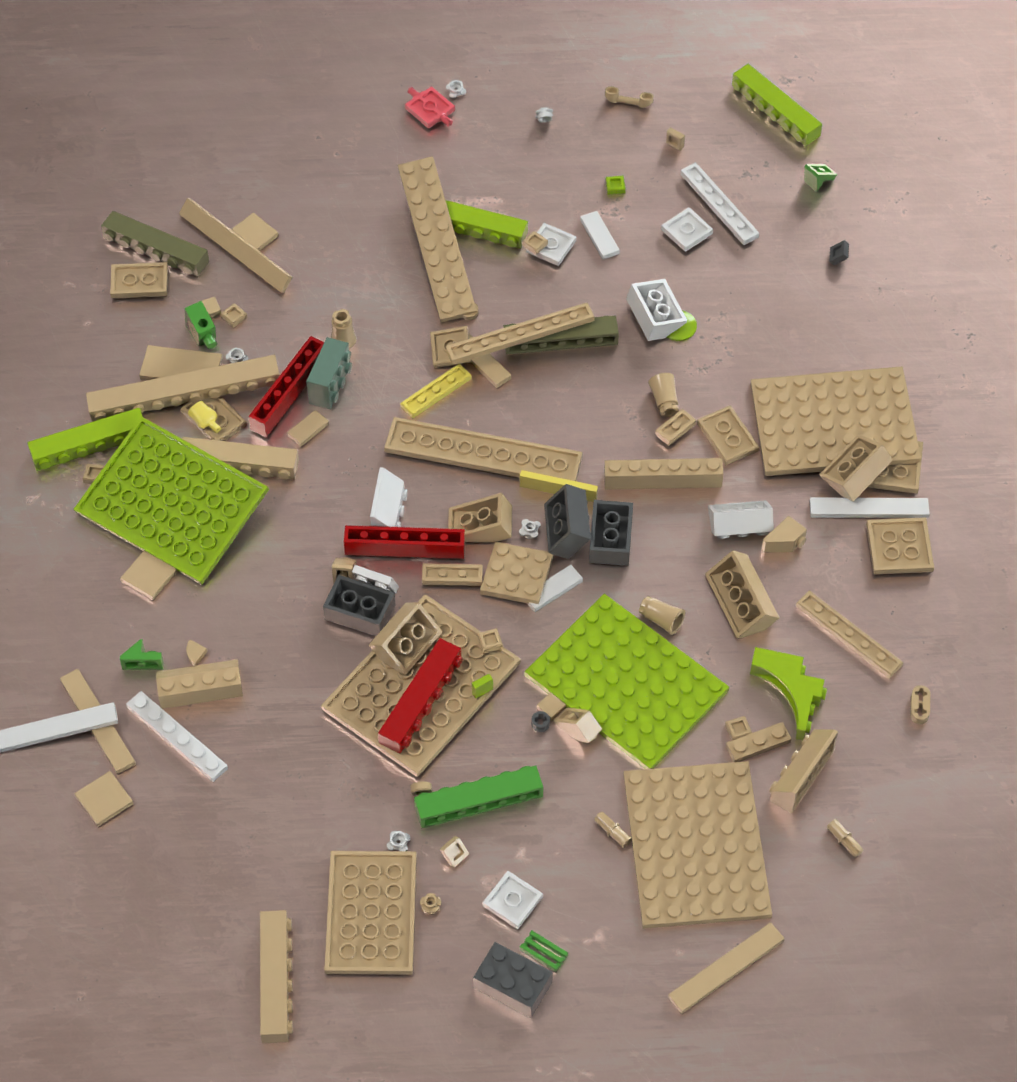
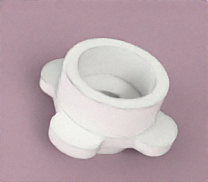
M453 80L446 85L451 98L466 94L462 81Z
M547 107L540 108L536 111V119L542 123L551 121L553 109Z
M233 348L226 354V359L230 360L231 363L248 360V356L244 355V351L241 348Z
M528 519L522 520V529L519 530V534L527 539L538 537V528L541 527L540 522H533Z
M392 831L387 848L391 851H407V842L410 841V835L402 831Z

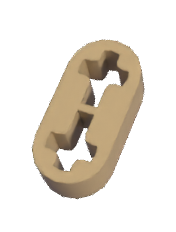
M922 685L913 688L910 700V718L916 724L926 723L930 714V690ZM918 693H922V701H919ZM918 708H922V717L918 716Z

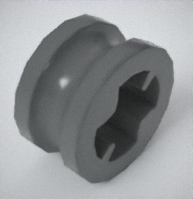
M543 711L533 714L531 719L532 728L537 732L548 730L550 726L549 715ZM539 719H543L542 725L538 724Z

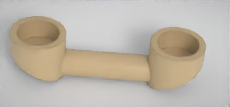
M609 86L605 88V97L612 103L619 102L645 108L650 106L654 100V95L649 92L641 93L639 99L620 96L617 87Z

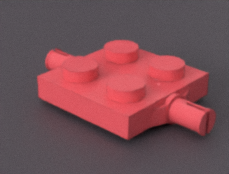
M432 86L422 92H417L413 87L408 89V94L413 98L405 104V109L428 129L440 121L447 125V127L452 125L453 121L447 116L455 111V106Z

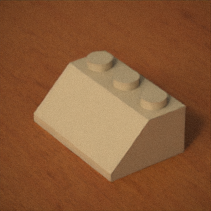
M858 434L819 475L841 496L854 501L887 468L893 459L883 444Z
M419 602L405 603L368 646L381 661L401 674L406 675L440 636L442 630Z

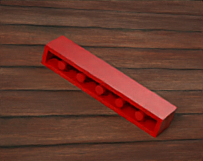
M312 336L308 338L248 416L250 430L267 438L306 387V381L323 347V341Z
M345 525L344 552L345 555L464 559L465 529Z
M439 638L379 730V744L399 754L410 745L411 736L414 732L419 731L424 716L430 714L435 699L438 700L440 698L445 683L449 684L454 669L460 667L463 661L460 647Z

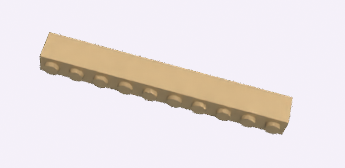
M270 355L88 392L86 397L92 422L136 408H140L141 413H143L144 411L160 410L169 406H179L190 401L199 402L203 399L218 398L222 395H234L242 391H254L262 387H271L280 375L276 356Z

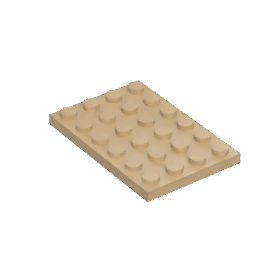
M331 851L325 974L413 975L416 852Z

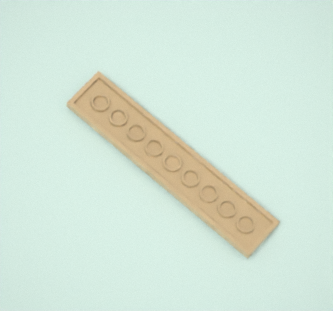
M433 156L399 164V174L440 322L443 323L463 318V315L476 313V306Z
M398 417L393 418L384 447V452L519 478L521 470L572 481L577 479L583 452Z

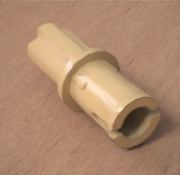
M604 812L596 815L595 822L607 832L608 837L611 836L622 848L630 844L632 837L620 828L619 823L612 821Z
M837 819L832 820L827 825V829L836 837L839 845H843L852 856L858 857L863 852V848L852 837V833L848 832Z

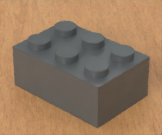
M565 484L544 504L548 552L550 554L569 559L591 539L586 490Z
M594 500L589 563L629 566L633 503Z
M338 575L323 605L324 620L377 636L387 625L396 606L395 592Z
M494 942L473 977V988L531 1018L552 984L553 972Z

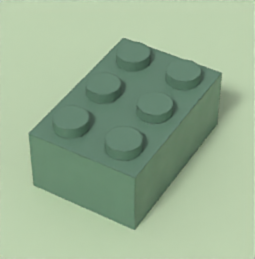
M329 337L326 338L306 381L309 404L331 409L333 403L337 402L339 390L345 385L346 374H349L352 369L349 343Z

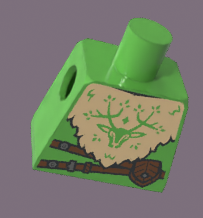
M200 301L184 308L185 326L197 345H206L207 349L216 347L218 344L215 340L216 327L203 302Z

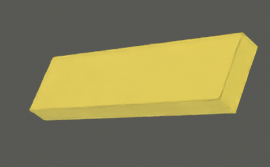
M459 363L401 402L400 407L413 419L471 380L472 375Z
M521 470L520 487L555 494L565 484H569L586 490L587 501L594 502V500H597L598 486Z

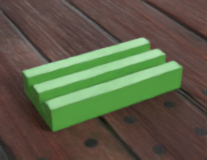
M533 930L526 937L524 943L520 945L522 952L554 972H557L568 956V952ZM528 945L534 947L535 949H537L538 951H540L542 954H544L545 956L550 957L551 959H553V960L556 961L557 963L554 964L553 962L549 961V960L546 959L545 957L541 956V955L538 954L537 952H535V951H533L532 949H530V948L528 947Z

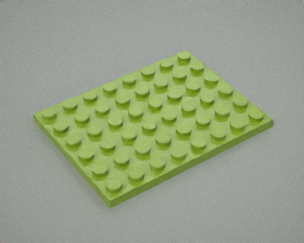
M141 416L73 510L89 521L138 549L146 551L174 567L178 572L203 585L265 497L269 488Z
M605 593L524 671L525 677L547 694L551 692L566 704V708L590 710L602 728L599 734L644 769H653L729 691L727 684Z

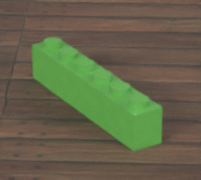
M524 766L519 770L505 771L497 776L482 777L478 781L463 782L455 787H443L435 792L421 793L414 797V804L422 829L543 797V784L537 766Z

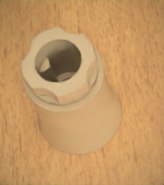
M345 309L335 311L331 320V338L349 343L350 349L357 340L352 318L349 315V311Z
M660 373L651 377L648 384L655 397L660 415L662 417L674 416L679 412L674 375L671 373Z
M650 596L642 600L638 610L646 619L659 625L671 635H674L679 630L686 614L684 609L671 606Z

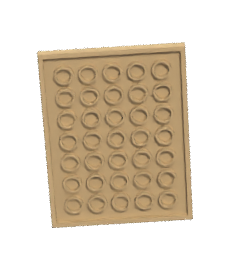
M903 366L751 379L752 397L765 476L821 472L858 434L883 444L893 459L888 466L921 462Z
M426 594L418 602L442 630V633L406 675L401 674L381 661L372 650L321 705V710L416 777L426 769L521 663L519 657L504 647L503 649L483 654L478 640V633L480 631ZM439 638L461 648L463 661L459 668L454 669L449 684L445 683L440 698L438 700L435 699L430 714L428 716L425 715L422 719L419 731L414 732L411 736L410 745L399 754L378 743V732ZM490 674L493 678V690L475 699L472 694V682Z
M749 761L623 772L643 929L772 918Z

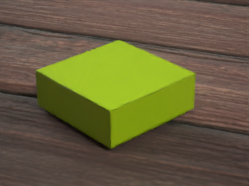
M624 176L605 178L607 195L625 194Z
M490 674L472 682V694L475 699L493 690V678Z

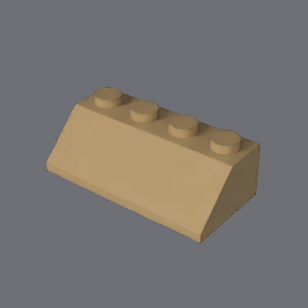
M732 550L705 573L738 639L764 631L780 619L747 554Z
M238 659L156 672L158 698L162 709L243 696Z
M814 729L810 736L808 734L805 736L801 743L802 748L800 751L796 750L794 752L789 767L786 765L780 773V780L778 782L774 781L770 787V802L792 814L834 752L838 731L835 729Z

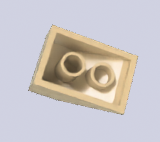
M502 493L450 507L448 529H465V542H497L512 538V505Z

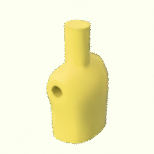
M203 401L197 402L189 409L188 415L200 429L209 426L215 433L220 432L221 427L215 422L218 417L217 413Z

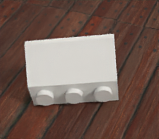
M665 279L631 285L626 300L648 341L666 338L687 323V319Z
M381 467L370 514L371 526L401 527L399 519L404 516V505L402 503L407 500L408 490L404 489L403 480Z
M766 500L708 505L711 530L717 538H729V535L736 534L738 537L749 536V533L768 535V532L774 530L773 508Z

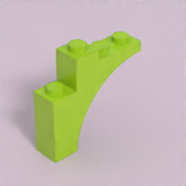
M755 647L750 675L764 679L785 696L795 716L796 739L803 740L805 733H810L812 722L808 721L809 715L813 716L815 706L819 707L820 700H825L827 688L823 687L825 679L806 676V665H802L804 659L802 656Z

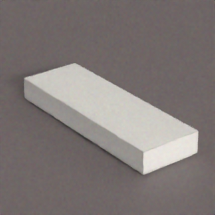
M598 211L580 216L581 223L602 259L620 254L617 244Z
M569 565L545 581L539 604L529 602L528 605L534 612L538 611L582 583L583 577L572 565Z

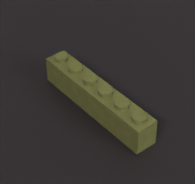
M112 211L101 225L103 238L118 243L124 248L135 250L139 254L147 255L156 261L167 262L170 267L178 268L187 274L198 277L209 263L207 249L115 211Z
M616 315L595 317L593 322L506 348L505 353L517 354L618 345L619 331ZM515 324L503 325V328H506V327H509V326H512V325H515Z

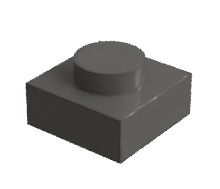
M845 240L830 247L829 262L833 265L849 258V243Z

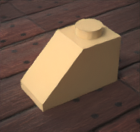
M788 516L763 539L761 551L764 553L793 552L797 547H802L806 542L807 529Z
M344 557L334 560L332 563L333 585L338 575L356 580V576L352 573L354 565H357L355 559Z
M566 708L553 720L558 727L579 742H592L602 730L590 710Z

